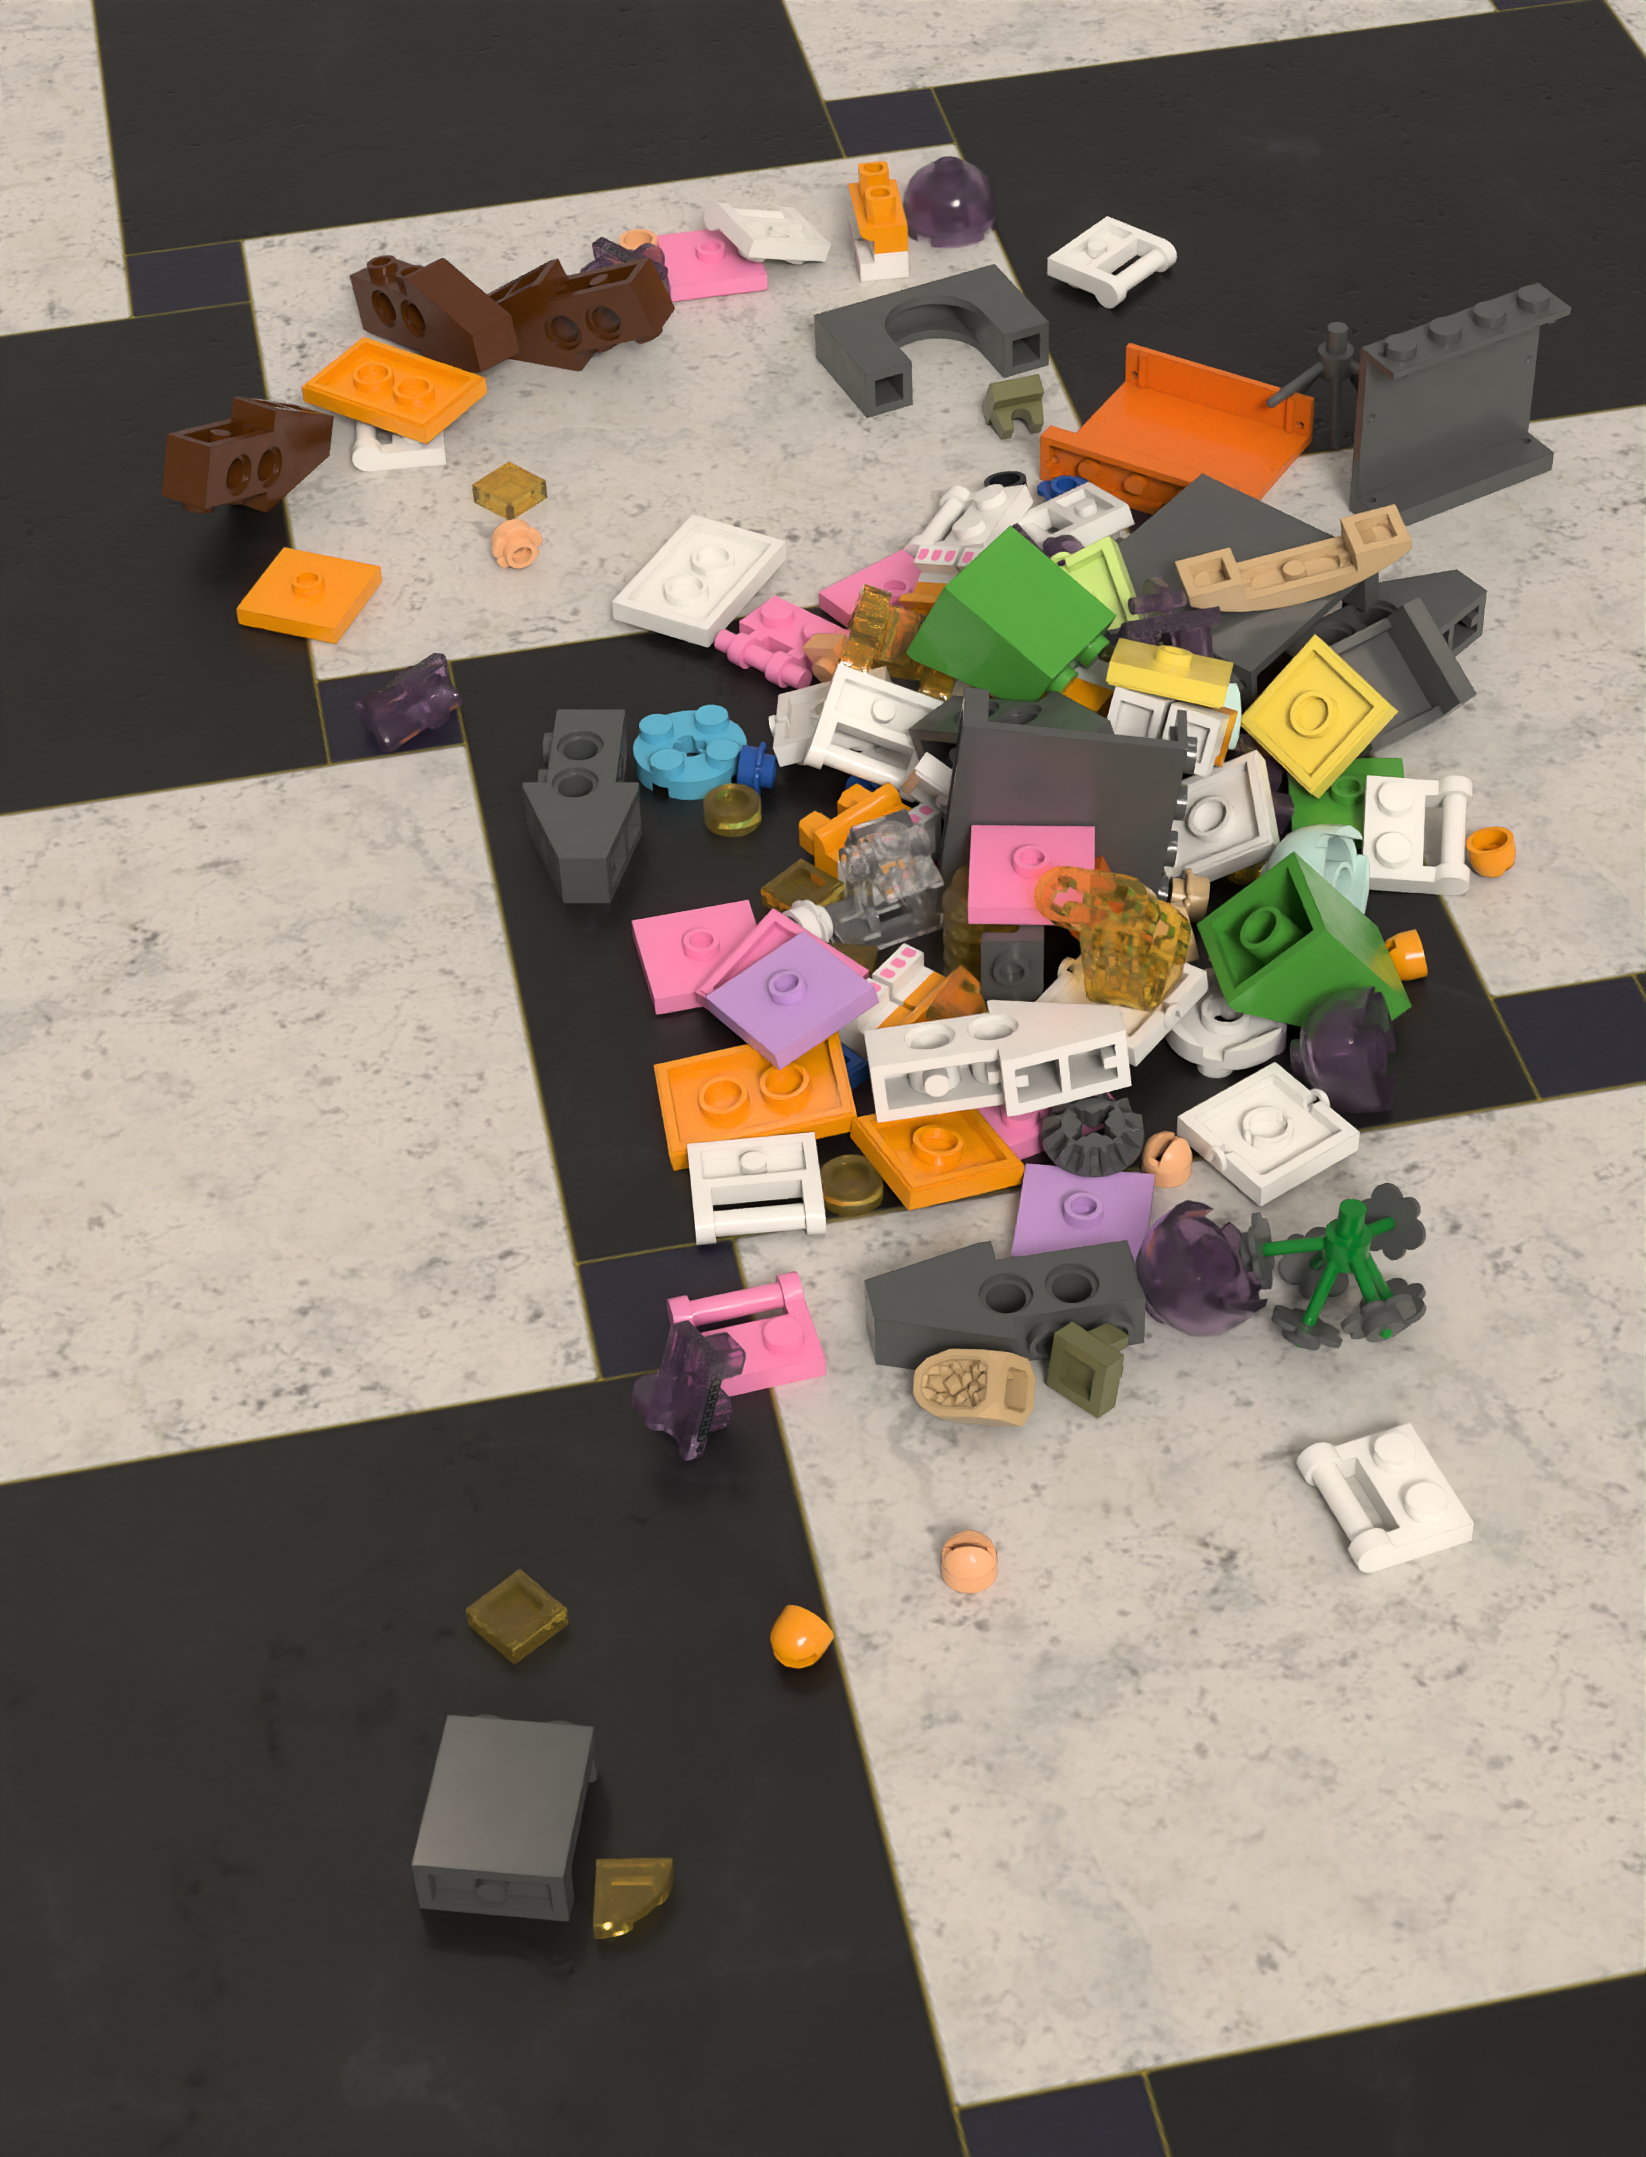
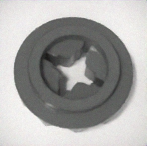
M1107 1093L1052 1107L1049 1116L1043 1118L1042 1121L1043 1148L1053 1163L1069 1173L1084 1177H1104L1116 1174L1129 1167L1142 1151L1144 1145L1143 1118L1141 1114H1136L1132 1111L1128 1098L1113 1100L1109 1098ZM1100 1123H1105L1103 1136L1096 1132L1082 1136V1124L1093 1128Z

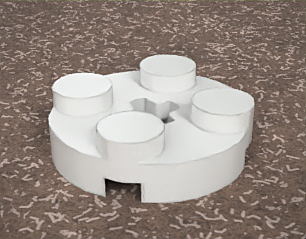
M1209 968L1204 969L1207 971L1209 989L1165 1035L1170 1047L1182 1058L1197 1064V1069L1201 1074L1210 1078H1223L1230 1075L1233 1070L1259 1065L1271 1057L1282 1053L1286 1047L1287 1024L1234 1011L1225 1001L1214 969ZM1219 1015H1220V1016H1222L1223 1018H1225L1226 1020H1236V1021H1232V1022H1221V1021L1215 1020V1016H1219Z

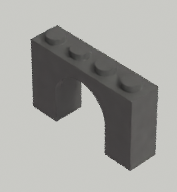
M995 264L814 315L817 360L866 418L913 405L912 361L900 348L915 341L940 338L969 344L976 348L1003 378L1049 365V321Z

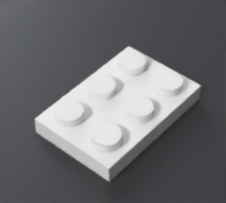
M692 514L612 601L613 619L709 648L715 641L717 634L731 623L787 559L786 541Z

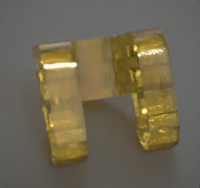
M864 584L857 595L836 667L838 664L868 674L870 667L876 669L886 666L889 676L900 679L920 680L918 693L943 702L950 699L956 679L918 663L906 654L927 616L897 605H890L891 592Z
M1056 866L1046 871L1038 880L1034 889V902L1037 910L1055 925L1070 929L1074 937L1080 941L1085 991L1089 1001L1153 1012L1157 1009L1182 977L1191 939V927L1185 915L1170 903L1158 900L1156 894L1139 879L1129 875L1072 866ZM1069 887L1084 896L1082 903L1068 901L1065 902L1063 908L1055 903L1057 893H1067ZM1159 920L1169 926L1166 935H1156L1153 942L1155 928Z

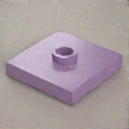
M804 931L705 996L710 1012L779 1070L879 1003L875 987Z
M1026 1163L1011 1257L1127 1240L1142 1284L1154 1196L1155 1174L1120 1171L1104 1177H1084L1069 1173L1058 1166Z

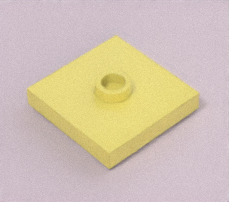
M1314 635L1243 713L1240 725L1310 794L1319 799L1399 711L1317 635Z
M1119 638L1109 663L1106 682L1113 686L1220 709V707L1224 706L1234 663L1196 655L1188 650L1174 646H1155Z

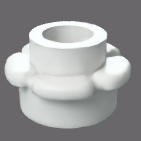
M797 900L792 904L791 909L782 913L824 942L829 943V939L833 935V923L830 915L821 905H815L810 900Z

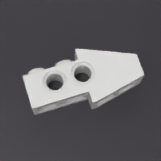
M989 1000L987 1001L988 1013L864 1031L877 1123L1003 1104L1005 1105L1007 1117L1017 1116L1131 1086L1126 1029L1119 1006Z

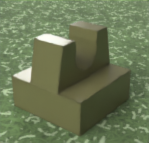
M1039 374L989 384L982 404V410L987 425L993 424L1001 440L1012 437L1014 432L1012 420L1021 418L1025 420L1030 434L1041 432L1044 424L1042 407L1044 389Z
M1070 1322L1054 1333L1046 1385L1098 1419L1115 1407L1119 1382L1124 1367V1355L1119 1351L1127 1347L1129 1335L1109 1322L1090 1331H1086L1074 1322Z

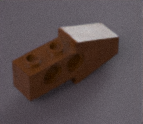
M383 255L369 260L366 268L350 275L363 330L420 350L423 357L473 373H481L520 353L512 316L445 258H440L423 267L398 260L391 255Z
M650 257L568 276L559 259H554L487 294L512 316L520 353L508 359L573 371H582L595 352H605L620 343L633 340L638 344H642L655 339L662 333V327L675 310Z
M241 396L234 397L231 418L167 434L162 496L183 502L182 508L194 513L214 512V507L223 504H241L259 511L269 512L330 456L334 416L293 403Z

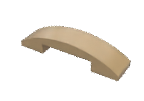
M1393 504L1340 518L1341 536L1236 563L1229 547L1175 561V567L1190 607L1223 612L1262 611L1305 603L1357 584L1380 572L1412 549V539L1396 505Z

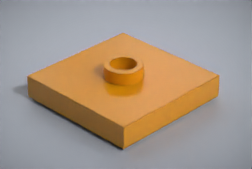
M284 547L236 608L238 622L245 626L337 644L382 583L381 568L377 565Z
M977 1109L877 1123L876 1113L852 1119L851 1139L908 1211L1020 1185L1023 1182L1024 1164Z

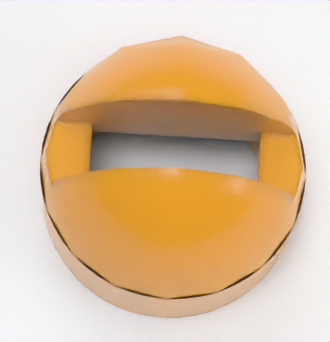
M1498 826L1486 827L1475 831L1467 838L1466 848L1469 862L1474 871L1483 877L1498 878L1515 864V841L1513 833L1509 829Z
M1416 929L1397 933L1384 942L1401 981H1410L1428 975L1423 947Z
M796 1605L785 1606L775 1621L770 1635L775 1657L785 1667L802 1669L816 1663L823 1656L834 1638L832 1630L822 1619Z

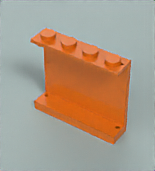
M1129 343L1126 346L1125 382L1076 433L1050 425L1040 435V480L1052 481L1054 478L1064 475L1082 477L1127 503L1129 508L1151 515L1159 511L1202 473L1260 501L1312 442L1315 398L1296 392L1276 407L1269 408L1266 405V401L1282 388Z

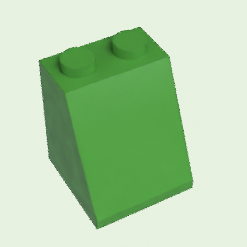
M1010 525L943 588L906 654L918 663L973 687L987 689L990 694L1001 699L1038 702L1052 691L1064 694L1078 676L1074 669L1080 663L1089 669L1100 658L1111 643L1104 635L1117 615Z
M1294 851L1197 923L1225 1001L1234 1011L1363 1042L1412 1007L1378 927Z

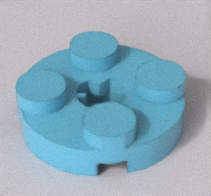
M705 705L698 710L679 711L667 715L651 714L643 718L639 723L640 733L634 741L635 773L639 781L652 791V783L659 787L668 788V797L679 800L709 798L721 794L732 787L731 777L738 773L741 749L743 745H747L746 736L736 723L729 720L728 711L718 705ZM687 753H698L696 756L687 757Z

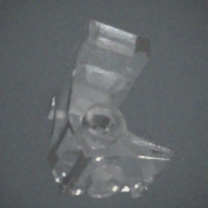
M907 809L852 826L844 847L839 849V861L846 877L847 899L824 906V908L830 915L833 923V935L830 940L838 951L850 959L861 957L954 924V915L935 913L936 888L944 886L943 879L930 856L931 845L925 828L919 822L913 823ZM900 907L905 913L881 923L878 918L879 914Z

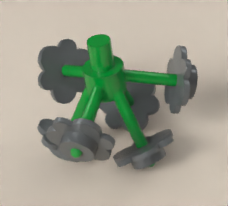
M1384 1183L1378 1185L1373 1190L1371 1198L1362 1201L1357 1199L1343 1200L1339 1206L1337 1219L1329 1222L1326 1228H1312L1305 1236L1297 1233L1289 1236L1287 1240L1272 1242L1269 1222L1266 1218H1262L1260 1212L1252 1213V1226L1249 1227L1247 1232L1241 1233L1239 1255L1243 1266L1247 1272L1253 1271L1255 1279L1259 1280L1263 1290L1272 1288V1270H1274L1275 1266L1274 1256L1284 1255L1278 1264V1273L1281 1279L1288 1284L1298 1285L1301 1296L1310 1300L1306 1310L1299 1308L1291 1310L1282 1305H1275L1271 1320L1283 1328L1282 1336L1296 1347L1317 1351L1321 1344L1332 1348H1339L1343 1340L1338 1336L1340 1331L1334 1326L1322 1322L1319 1315L1328 1296L1338 1297L1346 1291L1349 1284L1347 1274H1354L1363 1296L1359 1303L1361 1312L1354 1313L1341 1322L1343 1332L1350 1334L1351 1339L1356 1340L1365 1337L1368 1342L1373 1343L1387 1340L1399 1334L1412 1323L1420 1320L1426 1312V1305L1422 1300L1426 1295L1423 1285L1420 1283L1408 1285L1402 1278H1393L1385 1281L1370 1254V1251L1382 1249L1383 1254L1388 1259L1398 1260L1405 1255L1406 1249H1417L1423 1245L1426 1239L1425 1227L1417 1219L1421 1212L1419 1202L1413 1197L1403 1198L1402 1192L1394 1184Z

